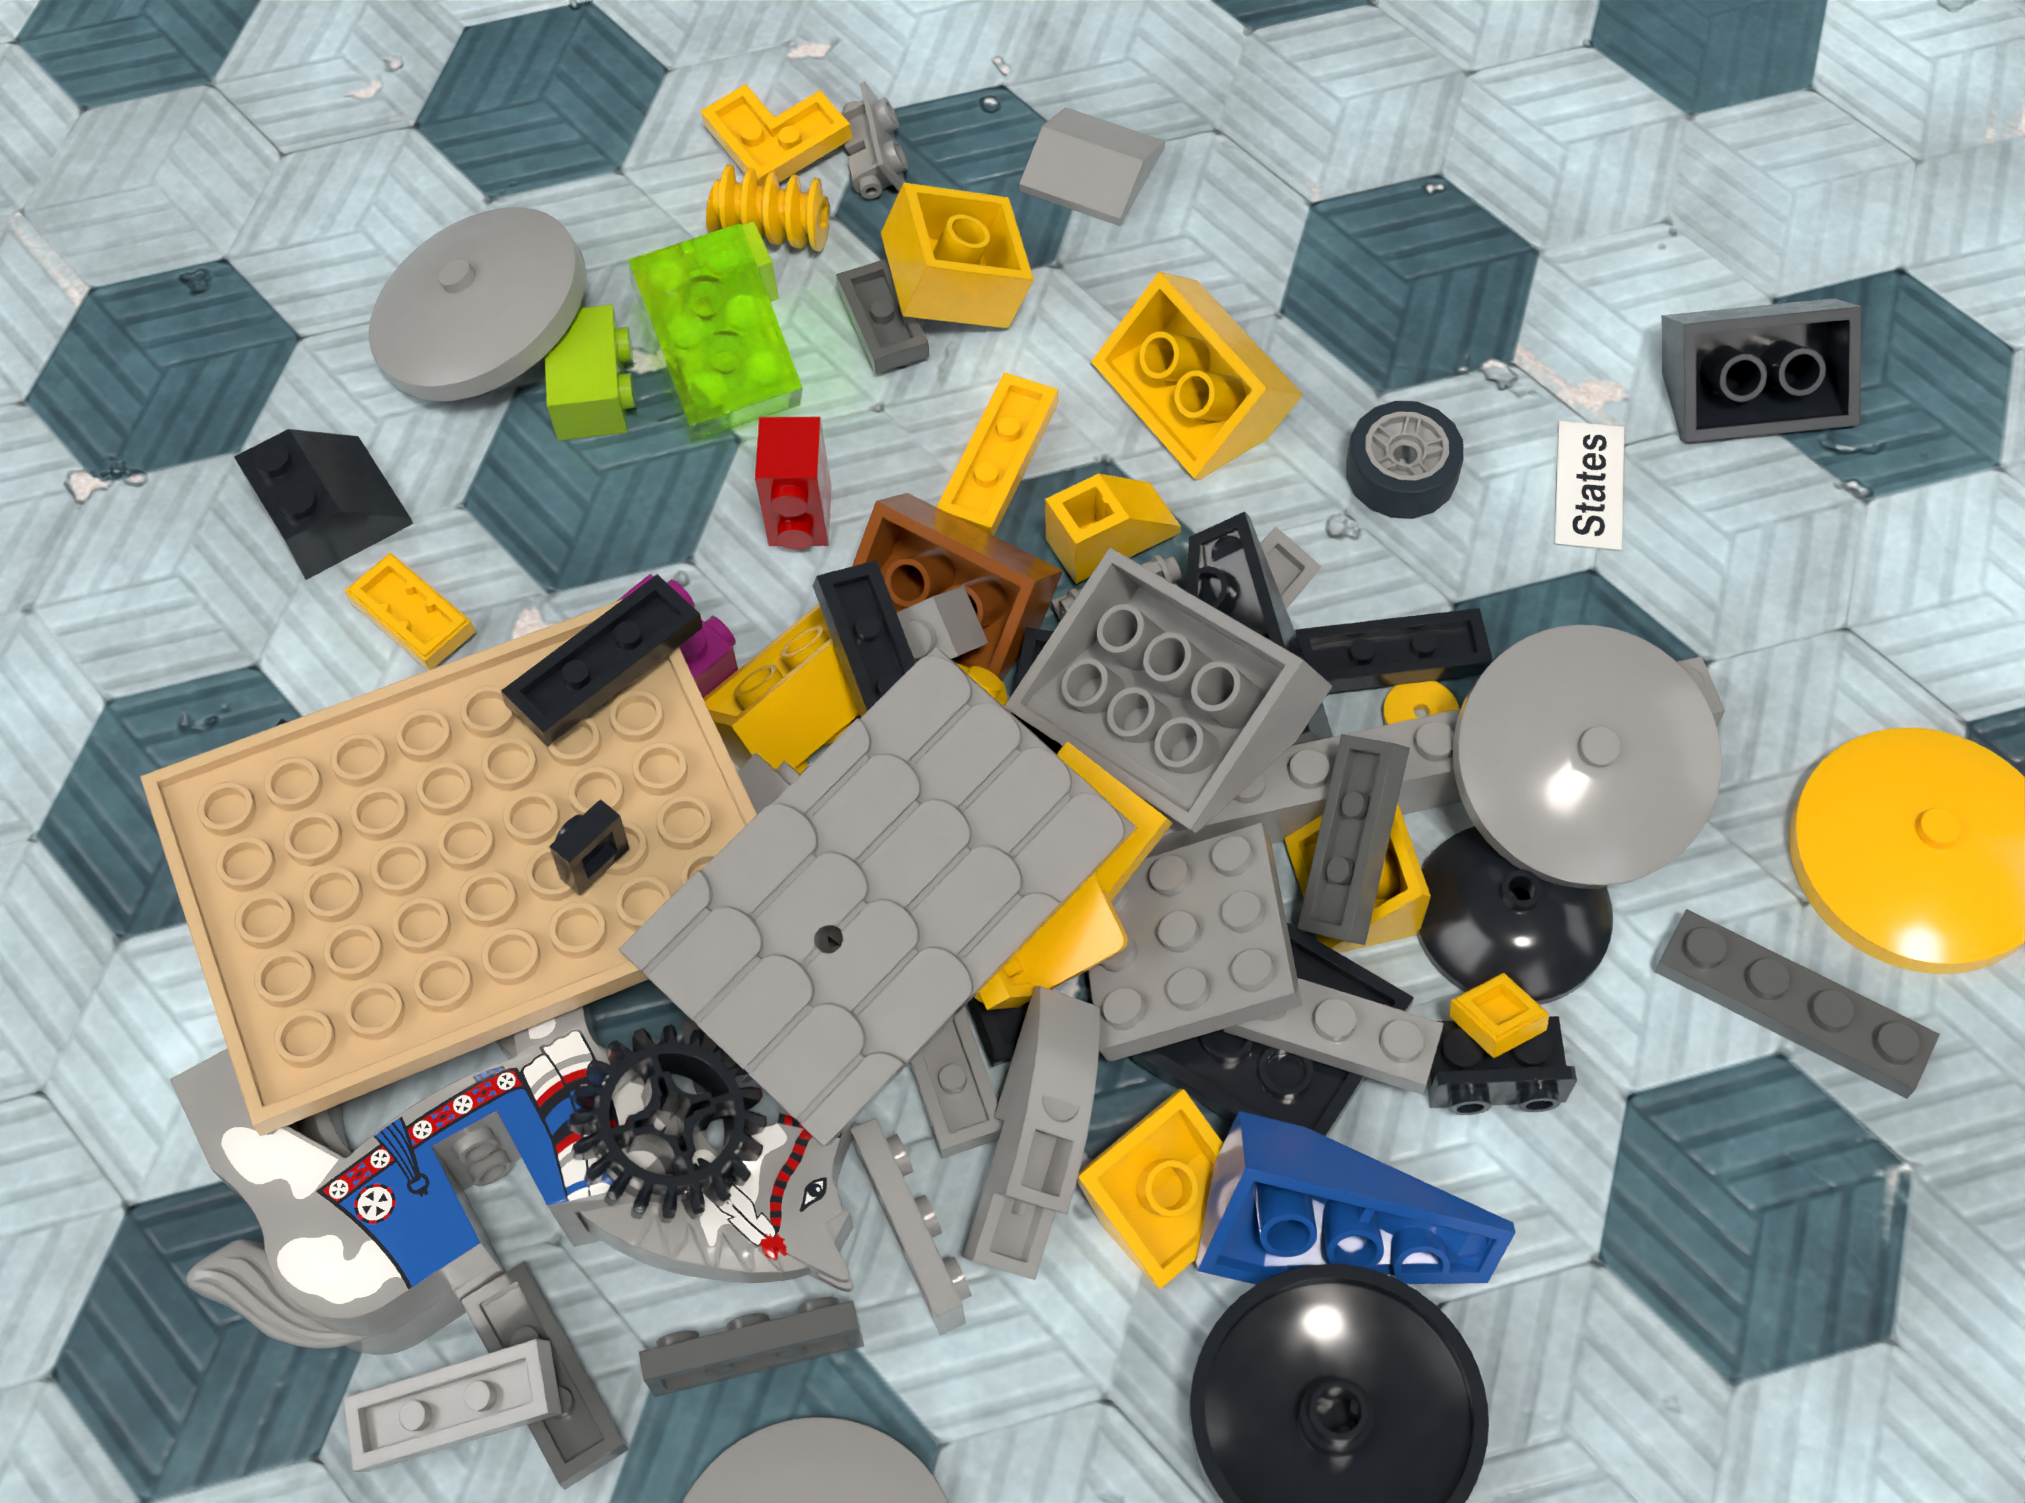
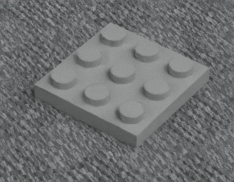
M1262 822L1144 859L1111 903L1128 937L1127 946L1122 952L1088 970L1093 1005L1100 1007L1099 1051L1108 1062L1303 1006L1271 839Z

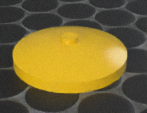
M1910 727L1890 728L1861 735L1844 743L1821 761L1800 792L1793 808L1789 829V846L1793 869L1800 887L1814 910L1832 930L1855 948L1875 959L1906 970L1933 974H1953L1978 970L2009 957L2025 944V777L2017 769L1991 750L1963 737L1938 730Z

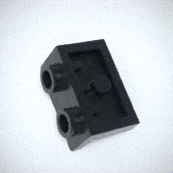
M1549 1016L1546 1031L1496 1058L1488 1054L1455 1021H1437L1444 1023L1427 1081L1430 1108L1449 1107L1450 1112L1456 1115H1475L1488 1111L1494 1105L1518 1104L1519 1109L1525 1112H1544L1555 1109L1561 1103L1566 1102L1577 1082L1575 1067L1566 1065L1559 1016Z

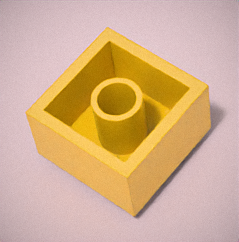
M903 182L881 231L902 316L1009 328L1034 281L1009 197Z

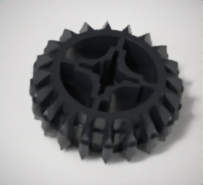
M672 1024L664 1026L659 1044H654L650 1034L644 1028L636 1030L632 1038L633 1052L625 1044L617 1040L611 1042L606 1051L610 1064L599 1060H592L588 1064L585 1074L593 1085L582 1084L577 1085L572 1100L585 1110L570 1114L568 1130L576 1134L588 1136L581 1138L573 1144L571 1150L573 1159L587 1160L597 1158V1161L586 1171L584 1175L585 1182L592 1186L609 1177L613 1183L610 1185L604 1201L610 1206L617 1204L624 1192L636 1197L631 1207V1216L633 1218L641 1219L649 1206V1202L659 1203L658 1216L662 1223H671L676 1214L677 1201L682 1202L686 1213L691 1219L699 1218L705 1211L703 1194L718 1206L726 1204L731 1197L727 1182L733 1185L744 1186L751 1176V1172L743 1161H757L762 1154L763 1145L751 1137V1135L763 1132L767 1126V1117L758 1112L748 1111L762 1099L761 1088L753 1086L740 1088L739 1085L747 1077L748 1072L738 1064L728 1069L723 1064L727 1053L718 1045H716L712 1054L700 1049L704 1041V1033L701 1029L692 1032L687 1044L677 1043V1031ZM671 1074L689 1078L702 1086L707 1092L701 1094L684 1092L676 1086ZM641 1077L644 1086L641 1094L644 1109L636 1114L629 1115L624 1125L611 1128L609 1119L610 1102L625 1085ZM659 1111L670 1112V1120L675 1115L681 1119L682 1125L677 1135L665 1134L666 1126L661 1131L655 1128L654 1122ZM723 1119L724 1142L720 1155L710 1164L696 1171L692 1161V1157L696 1152L693 1135L707 1130L710 1122ZM625 1148L627 1153L633 1151L652 1153L661 1161L665 1173L673 1174V1176L661 1175L641 1168L631 1161L621 1149Z

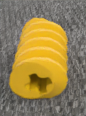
M727 164L724 167L720 180L717 179L714 182L709 193L706 208V229L712 235L721 230L725 231L754 221L761 238L763 239L766 235L769 243L779 246L788 239L792 247L801 249L809 241L812 249L820 252L827 241L830 224V204L828 197L823 195L820 178L814 177L807 193L801 191L800 177L792 174L784 190L780 189L778 173L775 171L769 172L764 186H758L757 173L754 168H748L742 183L736 182L735 167Z

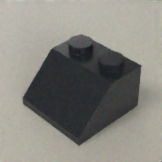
M287 429L234 456L257 501L305 580L413 524L411 517L359 436Z

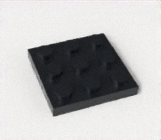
M1287 923L1297 978L1405 1012L1410 1010L1414 1000L1413 996ZM1224 1029L1133 1055L1134 1062L1174 1087L1184 1089L1189 1096L1232 1123L1238 1111L1303 1126L1326 1137H1329L1366 1079L1362 1075L1226 1033Z

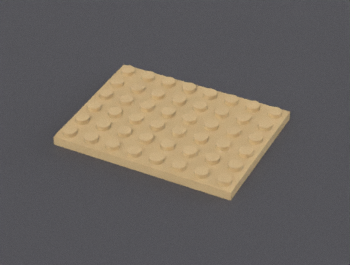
M622 600L140 776L252 1126L259 1136L648 980L647 975L640 971L618 949L695 872L702 870L757 815L680 648L677 647L548 747L505 705L501 694L503 688ZM601 799L621 816L630 849L579 895L560 879L549 846L555 841L559 830L570 818L578 814L584 815Z

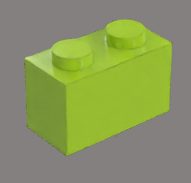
M613 304L579 308L567 331L545 355L547 409L558 441L628 433L626 409L636 408V395L632 374H624V362L633 361V348L629 327L618 326Z

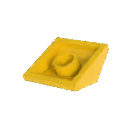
M1178 1089L1080 1170L1077 1179L1080 1188L1104 1230L1158 1289H1162L1197 1259L1214 1165L1223 1146L1221 1139L1184 1089Z

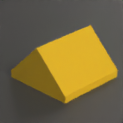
M1398 803L1366 944L1361 945L1315 934L1319 942L1338 953L1416 936L1418 930L1421 929L1431 895ZM1323 814L1284 838L1303 898L1306 892Z

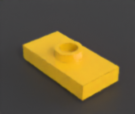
M391 552L344 590L350 603L427 670L434 669L476 632L471 620Z

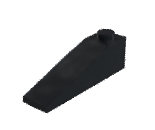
M1244 511L1190 536L1186 592L1300 657L1307 663L1250 516ZM1323 702L1293 745L1333 737Z

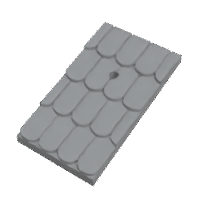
M935 647L926 657L921 658L860 719L857 718L772 804L764 807L702 870L695 872L618 950L640 971L647 975L648 979L691 1020L695 1021L742 1069H745L768 1094L825 1147L830 1145L1138 827L945 653ZM834 927H838L841 930L843 937L842 944L836 951L832 950L828 943L829 932Z

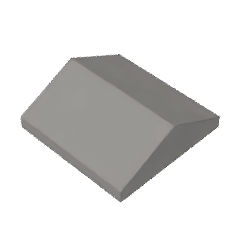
M1065 107L1041 127L1020 180L1019 191L1121 226L1165 149V141Z

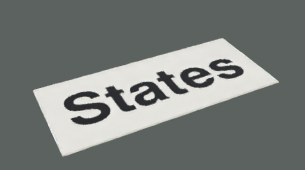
M1559 421L1555 544L1622 550L1624 427Z

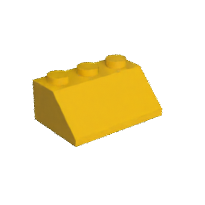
M1160 271L1091 360L1092 364L1194 479L1204 478L1267 440L1303 396L1300 390L1197 280Z
M819 603L703 698L732 762L739 769L757 753L775 769L785 760L801 774L808 766L807 758L823 744L833 743L854 722L853 719L860 714Z

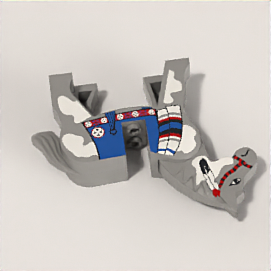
M589 1004L495 1041L508 1057V1060L472 1073L427 1096L380 1128L354 1152L349 1145L345 1132L343 1103L259 1136L252 1126L228 1049L170 1079L211 1170L233 1192L245 1199L256 1215L264 1237V1244L248 1239H238L209 1254L189 1270L186 1275V1282L195 1293L231 1308L262 1333L281 1342L314 1349L346 1346L354 1351L365 1354H393L419 1344L465 1314L466 1311L460 1300L506 1272L464 1190L473 1185L485 1186L496 1182L512 1169V1163L521 1158L546 1205L574 1247L604 1241L613 1249L649 1266L680 1275L724 1282L767 1283L810 1275L840 1291L851 1292L854 1289L849 1269L840 1254L854 1226L850 1212L843 1209L837 1190L839 1174L853 1139L850 1130L853 1128V1123L830 1145L824 1147L797 1119L792 1117L780 1105L778 1122L775 1125L765 1127L761 1133L751 1135V1137L763 1145V1151L757 1161H743L751 1172L748 1181L744 1186L733 1185L727 1182L731 1197L723 1206L712 1203L703 1194L705 1211L701 1217L696 1219L690 1218L681 1201H677L676 1214L671 1223H662L658 1216L659 1203L649 1202L643 1217L636 1219L631 1216V1207L636 1197L624 1192L620 1201L614 1206H610L604 1201L607 1191L613 1183L609 1177L592 1186L585 1182L584 1175L588 1168L597 1161V1158L587 1160L573 1159L571 1153L573 1144L588 1135L576 1134L568 1130L570 1114L585 1110L579 1107L572 1100L577 1085H593L585 1074L587 1066L592 1060H599L610 1064L606 1054L607 1050L597 1044ZM641 1077L625 1085L610 1102L609 1119L611 1128L624 1125L629 1115L636 1114L644 1109L641 1098L644 1086ZM659 1111L654 1122L655 1128L661 1131L666 1126L665 1134L677 1135L682 1125L681 1119L675 1115L670 1120V1112ZM700 1132L693 1135L696 1152L692 1157V1161L697 1171L714 1161L720 1153L711 1146ZM625 1148L621 1149L631 1161L641 1168L653 1173L673 1176V1174L665 1173L661 1161L652 1153L646 1151L627 1153Z

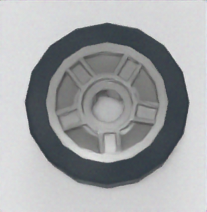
M1393 401L1376 406L1359 419L1350 436L1346 459V479L1355 497L1370 510L1385 516L1414 519L1434 513L1450 500L1458 483L1464 460L1463 439L1453 421L1440 410L1416 401ZM1400 459L1409 460V463H1400Z

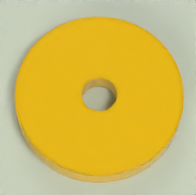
M1436 681L1399 684L1386 697L1383 707L1384 725L1420 718L1415 715L1414 711L1424 710L1428 716L1459 709V705L1451 691Z

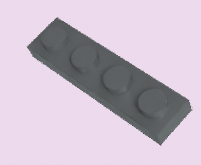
M1688 909L1685 910L1654 970L1655 973L1906 1099L1916 1090L1940 1036L1939 1033Z

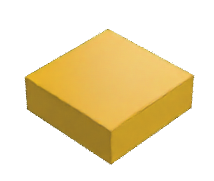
M1502 973L1452 999L1449 1017L1488 1054L1496 1058L1546 1031L1549 1013L1505 973Z

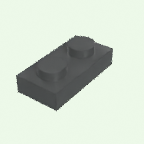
M887 258L836 274L838 290L875 374L930 357L929 343L918 318L902 316Z

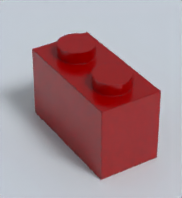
M821 416L759 417L755 482L769 546H783L792 550H801L810 546H829L832 485Z

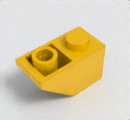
M1098 473L1045 499L1046 540L1075 584L1092 575L1109 547L1130 558L1181 532L1180 524L1150 482Z

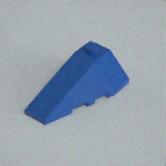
M1238 1111L1214 1165L1196 1264L1197 1271L1255 1285L1291 1269L1320 1264H1344L1364 1267L1386 1275H1395L1398 1280L1405 1284L1488 1283L1516 1231L1514 1223L1309 1128Z

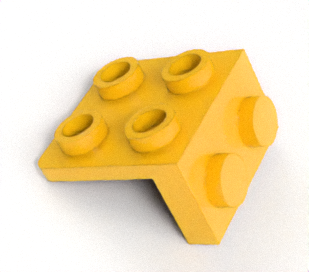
M1097 872L1073 894L974 996L978 1001L985 1004L987 1010L1018 1008L1030 1002L1035 985L1052 990L1115 956L1126 948L1128 943L1127 934Z

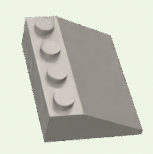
M1109 547L1004 707L1062 746L1068 741L1135 794L1194 833H1197L1297 741L1333 686L1300 657Z

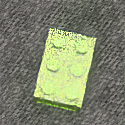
M741 223L628 259L630 282L690 442L758 420L759 417H767L800 406L803 387Z

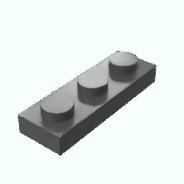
M1341 734L1297 929L1351 943L1366 944L1409 755V747L1391 742Z
M524 1262L460 1300L488 1353L534 1339L550 1341L562 1414L527 1424L559 1485L564 1490L629 1450Z
M823 1297L801 1304L797 1308L798 1314L770 1320L767 1314H752L730 1321L727 1324V1331L699 1337V1333L696 1331H680L665 1335L656 1341V1348L639 1352L643 1380L654 1397L865 1347L854 1302L840 1303L836 1297Z

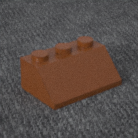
M909 493L875 502L852 565L856 566L877 560L896 612L938 594L964 586L988 643L951 660L968 668L973 666L985 668L994 673L1001 681L1004 680L1021 655L1026 627L1036 629L1041 627L1063 573V570Z

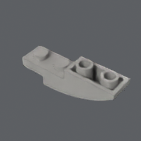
M1035 985L994 1118L1004 1121L963 1258L1029 1279H1036L1055 1213L1059 1212L1068 1215L1088 1135L1098 1069L1100 1041L1099 1006Z

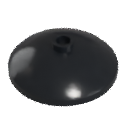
M1475 826L1453 835L1441 844L1429 857L1422 869L1431 898L1417 937L1432 965L1451 984L1463 992H1467L1505 973L1539 1005L1551 1003L1581 987L1594 974L1606 954L1613 930V910L1607 888L1581 889L1541 880L1533 873L1519 869L1502 857L1484 839ZM1513 887L1523 888L1530 894L1531 898L1528 900H1518L1511 895L1509 889Z

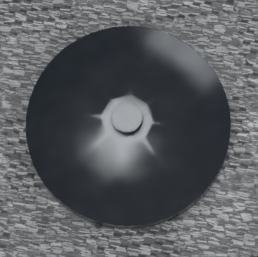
M1320 1264L1291 1269L1262 1281L1241 1295L1215 1323L1204 1342L1193 1374L1189 1400V1425L1196 1460L1206 1484L1218 1503H1465L1477 1483L1488 1444L1489 1417L1484 1383L1474 1356L1458 1329L1432 1301L1409 1285L1384 1273L1351 1265Z

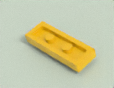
M1004 372L937 508L994 536L1059 403L1058 389Z

